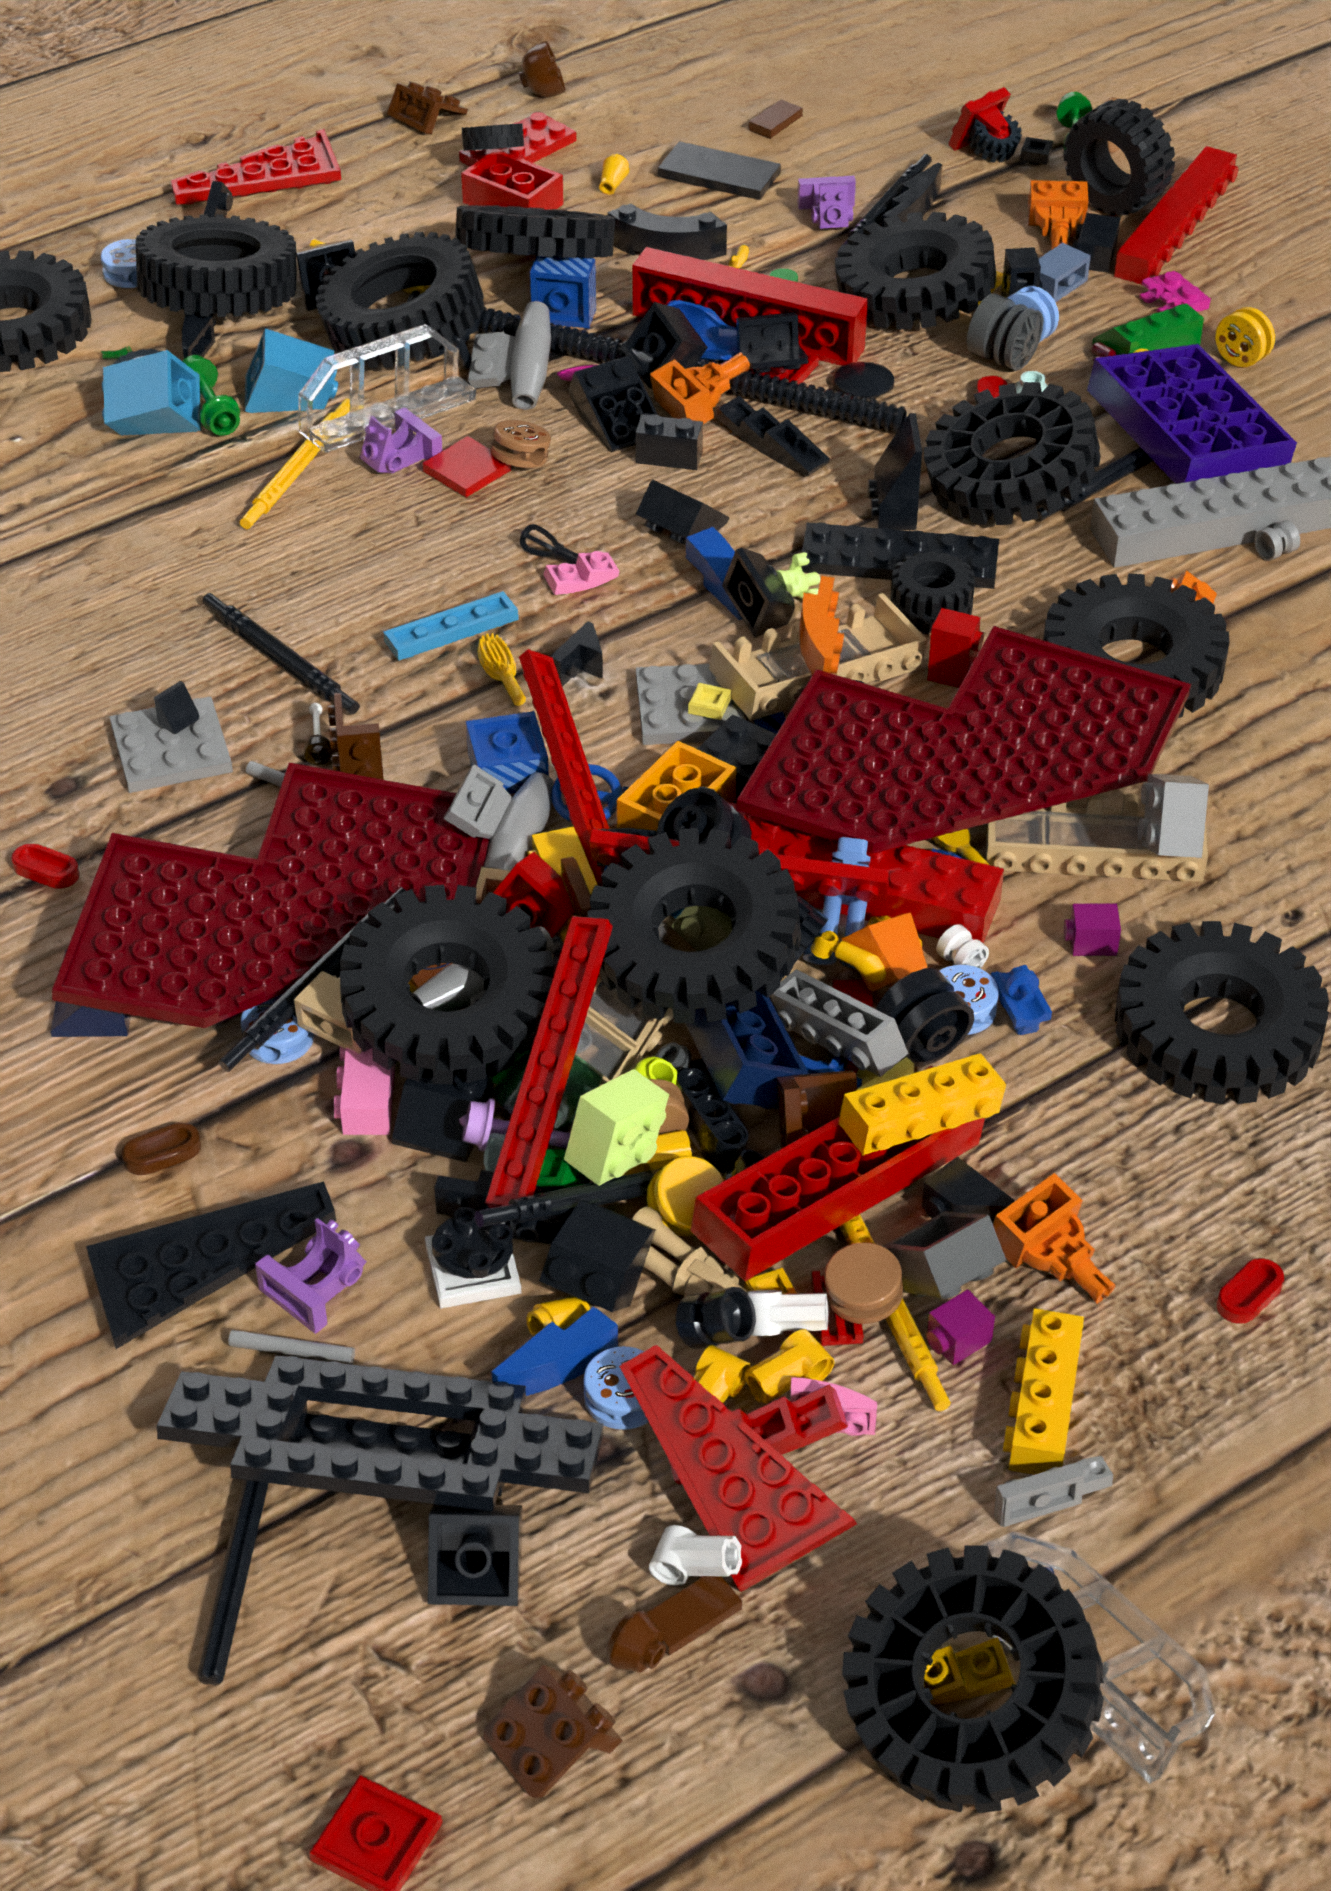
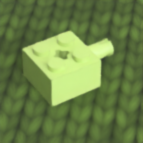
M633 1069L581 1095L564 1160L598 1186L615 1177H621L626 1171L640 1163L648 1162L657 1150L656 1141L660 1127L666 1118L665 1109L669 1094Z

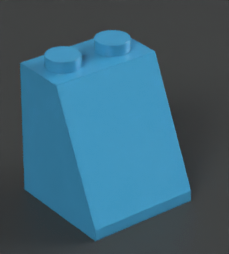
M265 328L245 375V411L259 413L325 409L329 398L334 399L338 388V381H335L338 364L334 363V350Z
M168 350L103 367L102 391L104 393V408L102 416L104 424L118 434L140 435L201 431L200 376Z

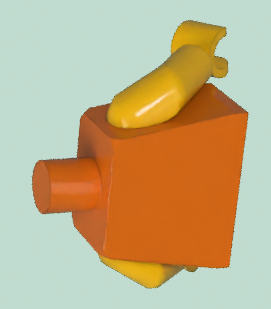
M910 912L894 918L889 916H881L879 918L872 916L865 928L842 938L840 943H838V936L834 932L825 931L820 937H815L810 948L811 952L818 958L827 959L834 952L835 958L854 966L862 976L868 989L872 992L888 986L891 988L899 980L912 972L927 968L922 950V941L918 937Z

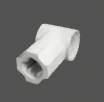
M780 1290L747 1291L756 1313V1324L752 1336L783 1334V1331H798L800 1329L808 1331L828 1329L827 1293L782 1294Z
M671 1525L665 1528L649 1564V1571L657 1580L671 1586L683 1585L686 1583L688 1576L729 1577L730 1575H737L742 1565L741 1544L735 1536H698L686 1527Z

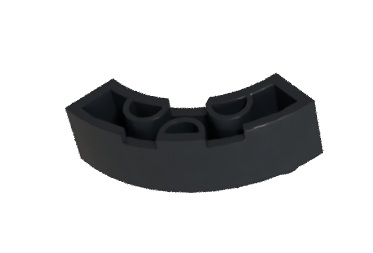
M633 204L622 205L615 210L607 212L608 216L615 217L613 246L628 254L635 255L636 251L642 253L646 247L700 260H709L727 254V224L712 212L688 217H669L646 212Z

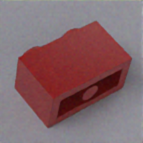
M941 608L931 628L927 681L960 688L977 657V652L980 651L983 644L984 632L980 631L981 617Z

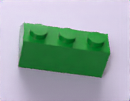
M1185 303L1112 328L1093 338L1092 344L1100 342L1114 349L1116 355L1133 353L1141 348L1151 351L1194 344L1200 345L1204 317Z

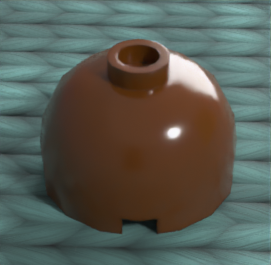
M548 41L531 47L524 54L522 59L523 71L519 72L524 88L529 86L533 94L546 98L560 95L566 91L560 68L556 65L554 60L556 58Z

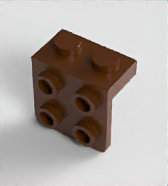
M334 693L335 705H328L329 725L336 726L329 728L332 753L338 752V754L332 755L333 770L384 780L379 723L344 726L341 693Z
M543 1665L491 1720L483 1732L487 1743L528 1795L534 1798H542L589 1747L611 1754L623 1741L612 1728L616 1723L614 1718L598 1703L593 1705L584 1694L588 1687L571 1670H567L564 1673Z

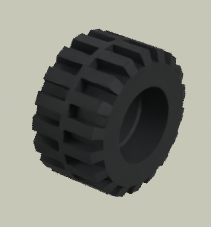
M935 552L915 553L913 557L907 556L903 558V562L896 564L895 570L892 573L890 601L922 634H930L941 608L972 615L975 575L970 570V566L967 563L961 562V559L956 556L951 557L943 552L941 554Z

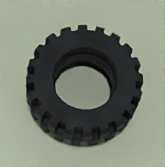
M1126 99L1106 101L1073 124L1069 130V135L1066 136L1064 147L1067 149L1064 150V161L1067 162V166H1065L1067 176H1070L1072 181L1088 182V201L1091 203V207L1098 211L1103 209V213L1125 216L1129 213L1137 212L1165 190L1172 180L1171 174L1174 173L1175 161H1172V159L1175 157L1174 147L1170 146L1171 137L1169 132L1166 133L1162 127L1164 125L1160 118L1156 119L1153 116L1154 112L1148 108H1141V104L1131 101L1128 103ZM1108 141L1118 146L1125 154L1129 162L1131 175L1121 170L1115 164L1108 149Z

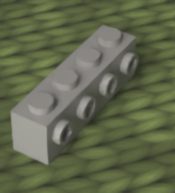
M797 969L780 982L781 986L770 995L787 1031L793 1030L802 1035L809 1043H817L827 1048L835 1057H844L860 1070L866 1069L881 1077L908 1054L894 1018Z

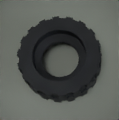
M523 123L461 128L463 151L524 146Z

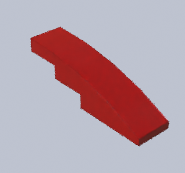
M830 1384L794 1402H790L783 1396L749 1414L744 1413L740 1408L732 1411L733 1414L741 1421H744L781 1455L807 1446L848 1427L837 1391ZM669 1461L674 1481L678 1485L682 1484Z

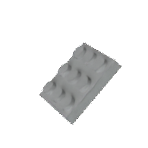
M710 664L636 668L643 745L675 744L677 741L682 743L705 742L732 714L745 720L744 712L731 699L722 720L688 713V704L698 683L721 687L716 681V677L709 670Z
M211 696L192 699L198 710L199 720L177 734L171 733L158 724L155 707L109 716L129 793L233 772L231 758Z

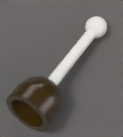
M312 703L309 706V713L313 716L314 735L309 737L304 745L305 759L313 765H324L332 758L330 741L328 738L321 736L319 715L323 709L319 703Z

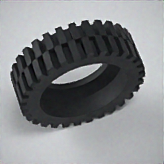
M208 214L199 215V218H193L190 215L184 216V220L171 218L169 223L165 221L157 222V226H148L147 230L140 231V235L136 237L137 290L151 304L157 302L158 307L165 308L169 306V310L174 312L182 309L184 314L193 315L194 312H200V316L208 317L210 313H217V317H226V313H233L234 316H243L242 312H248L251 315L257 314L258 309L266 312L271 310V306L278 308L282 306V302H289L290 297L295 295L296 241H294L292 235H289L288 231L285 229L280 230V227L277 225L269 226V222L260 221L256 223L254 218L248 217L245 220H241L240 216L234 215L231 218H224V215L217 214L216 217H208Z
M416 232L413 238H409L408 233L400 234L399 240L394 241L392 237L384 239V244L371 243L369 244V250L364 251L361 248L355 251L356 257L353 259L348 256L342 260V267L335 265L331 269L332 275L324 277V285H319V294L316 295V306L334 352L336 351L340 358L344 357L345 361L350 364L355 361L356 366L363 367L368 363L369 368H377L380 363H383L384 368H389L393 366L395 361H399L400 366L408 364V359L415 357L416 362L423 360V354L429 351L432 356L439 353V346L444 345L448 348L454 344L453 335L461 339L466 334L464 328L471 329L475 325L473 319H479L481 315L480 309H483L484 295L469 251H467L464 244L460 245L458 239L453 238L451 240L450 236L446 234L438 237V234L435 232H430L427 237L424 236L423 232ZM431 285L421 295L404 304L384 309H369L372 304L381 298L399 290Z

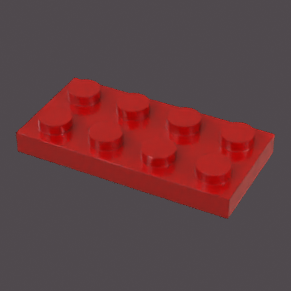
M535 112L519 122L512 123H523L524 146L496 149L534 163L576 142V131L542 112ZM462 149L459 151V161L470 167L494 149L467 151Z

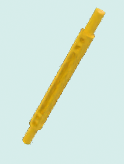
M344 399L334 412H330L325 416L292 457L252 501L253 506L240 520V525L244 529H250L262 514H267L294 480L324 445L330 441L337 430L343 425L342 420L354 408V403L351 399Z
M860 1214L839 1226L848 1245L855 1243L875 1244ZM902 1298L898 1308L885 1319L914 1378L922 1382L935 1410L943 1411L950 1406L951 1402L936 1374L938 1367Z

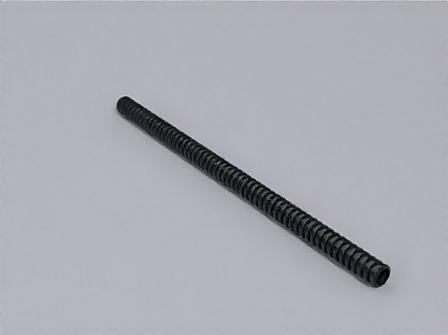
M412 291L407 302L421 295L420 292ZM483 306V309H480L481 315L479 319H474L478 328L477 333L483 332L485 334L504 331L505 334L515 336L521 317L517 314L512 316L511 313H504L501 310L495 312L492 308L487 310ZM550 322V349L552 351H558L559 349L561 353L567 352L572 356L576 354L580 358L585 356L586 359L590 360L593 358L597 362L602 360L603 363L626 357L621 349L626 341L623 343V340L619 338L614 340L613 337L609 336L606 338L602 334L597 337V334L593 332L590 334L585 330L580 332L579 329H571L568 326L563 328L560 324L554 325ZM699 359L694 367H702L709 363V360L704 359L701 361ZM748 370L729 381L730 389L726 391V393L732 391L734 395L741 393L743 397L750 395L752 399L759 397V400L763 402L767 399L772 404L776 401L780 406L785 403L788 408L792 406L797 410L803 408L805 412L812 410L814 414L821 412L823 416L830 414V417L834 419L839 416V419L842 421L846 419L851 423L857 421L859 425L866 423L868 427L873 425L877 429L884 427L885 431L888 432L893 429L894 433H897L907 418V411L904 406L897 408L896 404L888 406V403L884 401L879 404V401L875 399L870 402V399L867 397L863 399L858 395L852 397L850 393L843 395L841 391L834 393L832 389L825 391L824 387L821 386L816 389V386L812 384L807 387V384L804 382L800 384L795 380L789 382L787 378L780 380L778 376L771 378L770 374L763 376L762 373L758 372L754 374L752 370Z

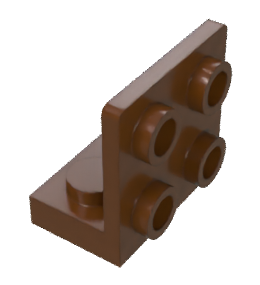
M409 81L408 85L397 83L387 115L432 135L440 108L462 114H467L468 109L459 105L461 100L455 97L445 95L444 98L441 95L442 91L434 87L426 86L424 90V86Z
M853 1070L777 1077L781 1149L840 1116L844 1094L857 1091V1078Z

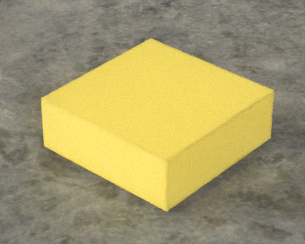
M698 683L688 704V713L722 720L731 700V689Z

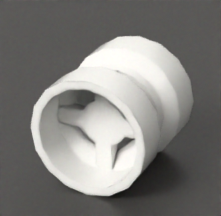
M959 924L952 926L944 932L936 947L938 954L946 961H953V965H971L981 968L989 955L987 946L980 940H973L971 933Z

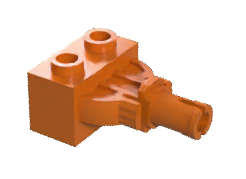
M1031 180L1028 198V226L1041 227L1043 236H1047L1048 228L1050 229L1051 250L1061 243L1069 245V229L1070 237H1074L1078 224L1084 223L1089 202L1088 182Z
M741 352L721 364L709 362L702 367L686 369L674 359L650 373L655 401L673 418H688L694 421H703V424L714 418L713 407L720 401L721 394L730 389L729 381L741 373L750 370V363Z
M1053 1173L998 1213L993 1227L1006 1259L1015 1268L1025 1262L1037 1270L1051 1272L1059 1281L1074 1279L1098 1304L1103 1300V1297L1106 1298L1111 1294L1116 1284L1105 1276L1090 1260L1095 1249L1085 1240L1084 1228L1077 1216L1083 1200L1061 1178Z

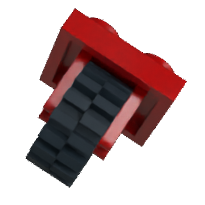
M1003 87L994 92L989 91L983 97L975 101L970 100L962 107L960 118L953 127V133L948 142V145L954 151L970 144L971 149L976 148L974 153L977 155L982 153V158L985 160L987 157H990V162H995L997 158L999 163L1004 162L1005 159L1009 160L1013 156L1022 138V129L1017 127L1019 123L1016 120L1011 121V115L1003 116V111L1011 96L1008 90Z

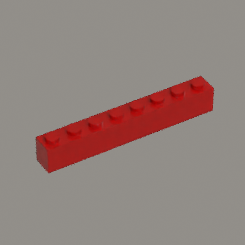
M1205 146L1118 250L1114 277L1142 285L1144 279L1158 276L1162 266L1170 262L1174 251L1181 248L1187 235L1191 236L1196 224L1203 221L1209 208L1213 209L1218 197L1225 194L1230 182L1234 183L1239 169L1238 166H1235L1237 154Z

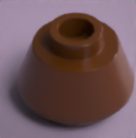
M645 1611L628 1613L616 1626L608 1642L607 1656L611 1666L616 1669L639 1673L644 1672L647 1668L654 1669L662 1660L666 1650V1645L663 1644V1633Z

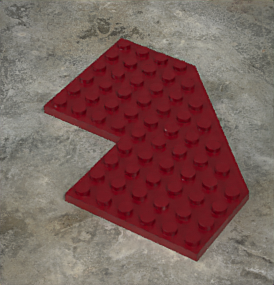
M993 626L948 709L816 669L738 797L736 810L838 842L841 837L863 839L868 841L867 852L877 853L1148 781V773H1153L1189 696L1191 684Z
M289 762L257 859L111 833L53 985L52 1000L207 1028L284 994L342 939L359 920L365 917L378 904L385 902L400 887L406 891L412 889L419 902L425 901V886L444 885L446 900H454L458 885L476 888L481 867H484L490 839L477 836L473 838L444 819L457 793Z

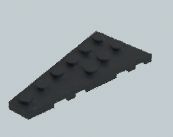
M325 1182L315 1183L86 1246L115 1349L256 1268L255 1264L267 1254L273 1258L316 1233L315 1220L317 1218L325 1224L330 1219L336 1221L335 1209Z

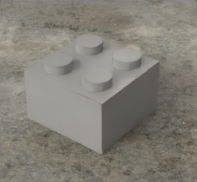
M1148 773V782H1144L1141 789V802L1145 804L1144 819L1141 818L1138 823V839L1142 840V846L1159 856L1202 858L1209 784L1192 776Z

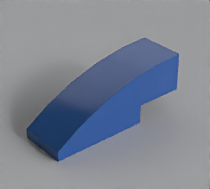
M714 527L686 537V559L703 574V586L738 620L743 619L722 587L735 553L734 549Z
M594 1306L566 1330H562L555 1323L551 1322L491 1371L492 1382H506L526 1386V1396L573 1380L585 1373L587 1365L597 1354L604 1350L618 1347V1324Z

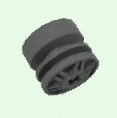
M995 293L989 294L981 301L971 319L967 332L968 351L987 360L995 359L999 365H1006L1014 371L1021 370L1031 360L1039 345L1043 332V315L1039 310L1028 308L1024 304L1015 305L1011 299Z

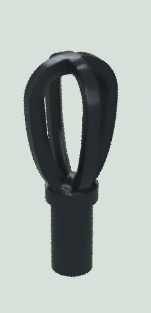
M532 524L521 532L520 545L525 551L537 556L553 557L569 564H576L578 554L565 548L563 544L559 543L544 528ZM532 530L540 532L552 542L553 546L528 533ZM526 538L552 551H541L529 547L526 544Z

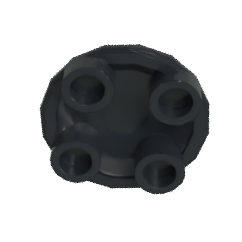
M860 361L849 363L840 367L835 373L834 389L836 391H841L845 394L850 393L852 396L858 395L861 399L867 397L870 399V402L875 397L885 394L894 388L892 372L883 365L874 362Z
M470 1207L457 1209L452 1218L447 1219L436 1229L432 1238V1254L438 1265L452 1275L466 1279L484 1278L499 1272L508 1264L513 1253V1231L508 1225L502 1223L478 1227L475 1221L476 1210Z

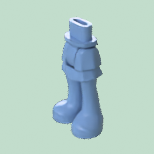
M848 837L839 838L837 852L832 853V862L869 867L871 857L867 855L868 841ZM824 895L822 914L829 920L816 937H820L825 931H832L838 936L842 904L849 905L844 937L864 928L867 902L852 896L838 895L831 897ZM813 941L803 952V959L810 963L829 965L836 962L834 952L827 959L816 957L810 950ZM840 960L843 966L856 969L854 966Z

